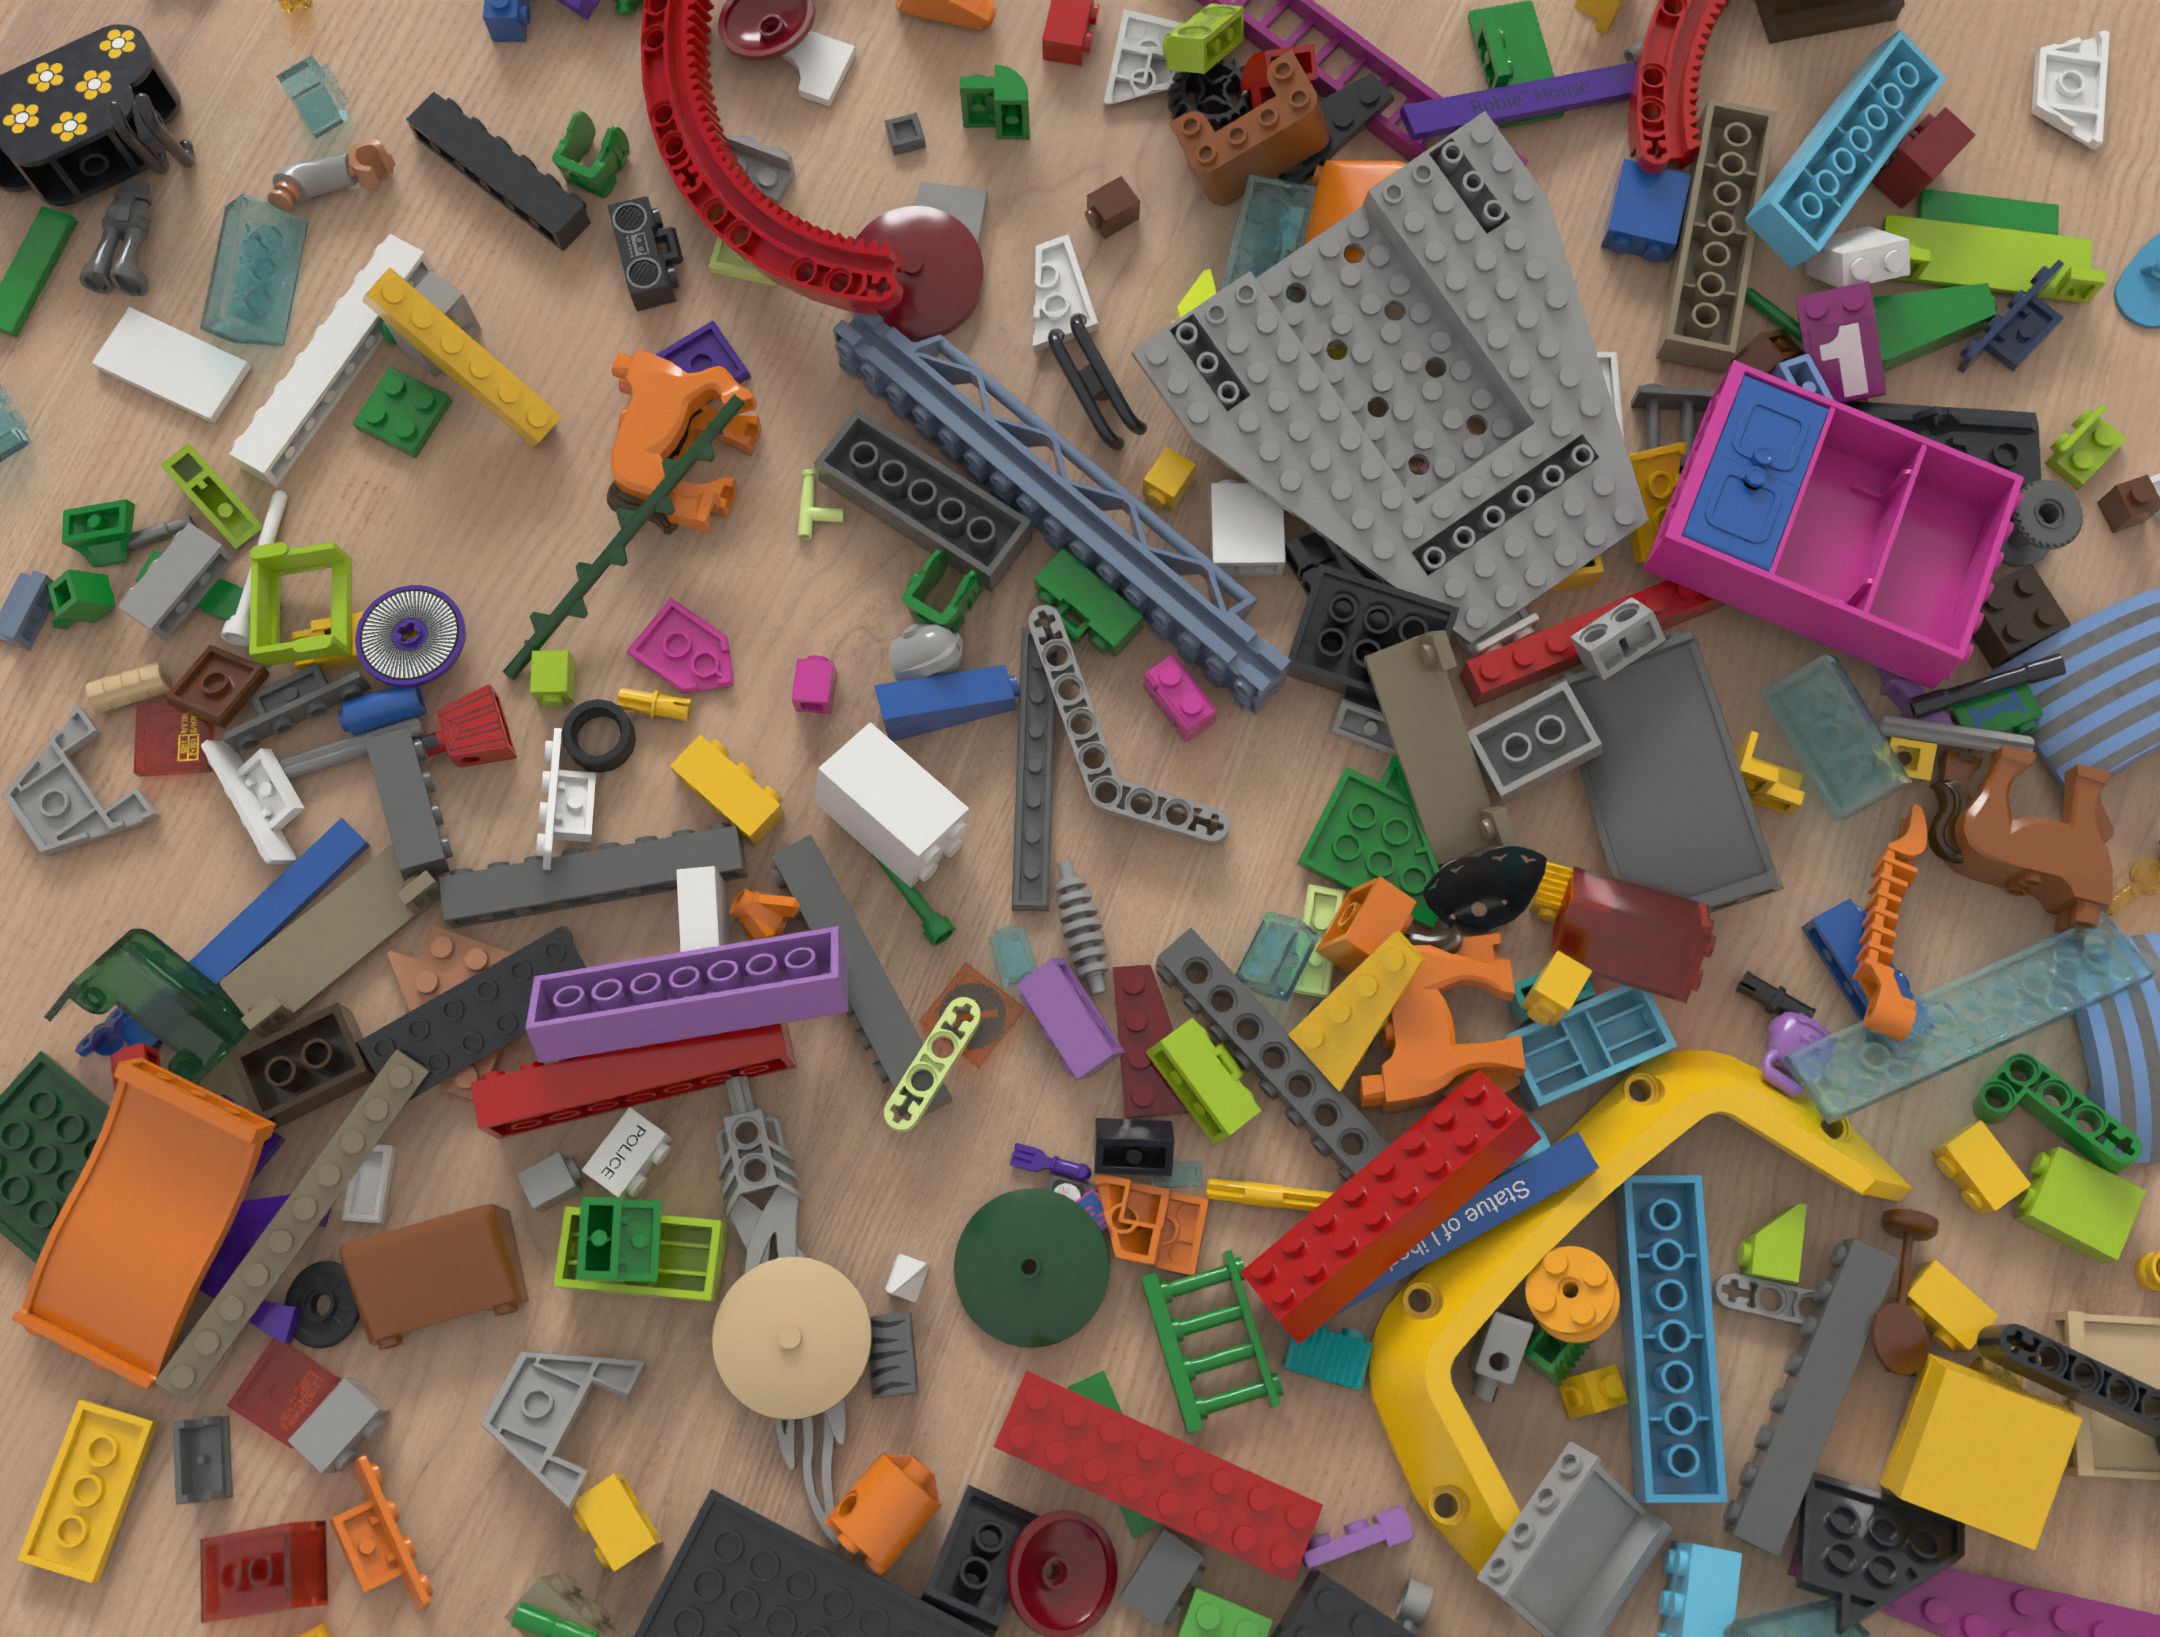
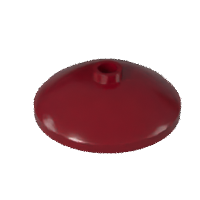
M727 0L719 15V35L725 47L732 54L742 59L763 61L780 57L797 47L808 35L815 20L814 0Z
M1057 1510L1041 1515L1023 1530L1011 1551L1007 1567V1588L1011 1604L1020 1620L1032 1631L1042 1636L1076 1637L1085 1633L1103 1617L1116 1589L1117 1559L1112 1542L1098 1522L1080 1512ZM1051 1564V1566H1052V1573H1051V1575L1047 1578V1576H1046L1047 1567Z

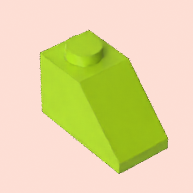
M1799 1203L1787 1207L1745 1237L1744 1243H1740L1737 1252V1264L1742 1266L1741 1275L1786 1285L1799 1283L1807 1211L1806 1204Z

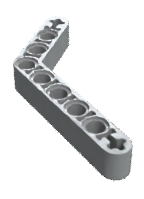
M1041 605L1033 609L1028 619L1029 628L1094 808L1101 813L1202 844L1215 846L1222 843L1229 832V820L1223 811L1118 778L1060 614L1055 608L1048 605ZM1047 618L1048 622L1051 623L1050 626L1054 639L1047 641L1044 629L1041 627L1040 620ZM1055 651H1062L1068 656L1067 661L1061 666H1052L1048 663L1049 656ZM1070 684L1076 685L1080 689L1077 698L1068 701L1060 696L1063 687ZM1081 718L1088 719L1092 723L1091 730L1083 735L1076 734L1072 730L1073 723ZM1092 752H1098L1105 758L1102 766L1097 769H1090L1084 764L1085 757ZM1104 786L1114 788L1117 792L1114 801L1107 804L1098 801L1096 795L1100 788ZM1138 797H1146L1152 802V808L1146 814H1137L1131 808L1133 801ZM1178 807L1186 811L1188 818L1183 824L1173 825L1167 820V813L1172 808ZM1194 812L1200 813L1198 821L1209 824L1211 819H1217L1218 827L1223 830H1216L1214 835L1211 836L1207 834V827L1196 824V831H1191Z

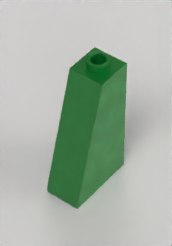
M1988 283L1872 297L1883 373L1983 331L1994 318L1997 311V302L1995 297L1991 296Z

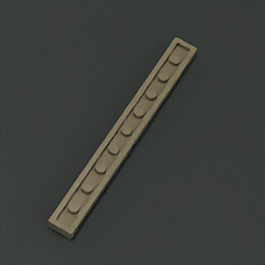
M395 1050L154 1381L156 1384L187 1404L193 1400L429 1074L430 1070L400 1050Z

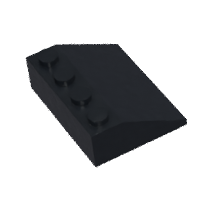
M1319 563L1288 656L1291 663L1286 675L1379 705L1364 657L1430 631L1446 630L1448 639H1450L1460 608Z

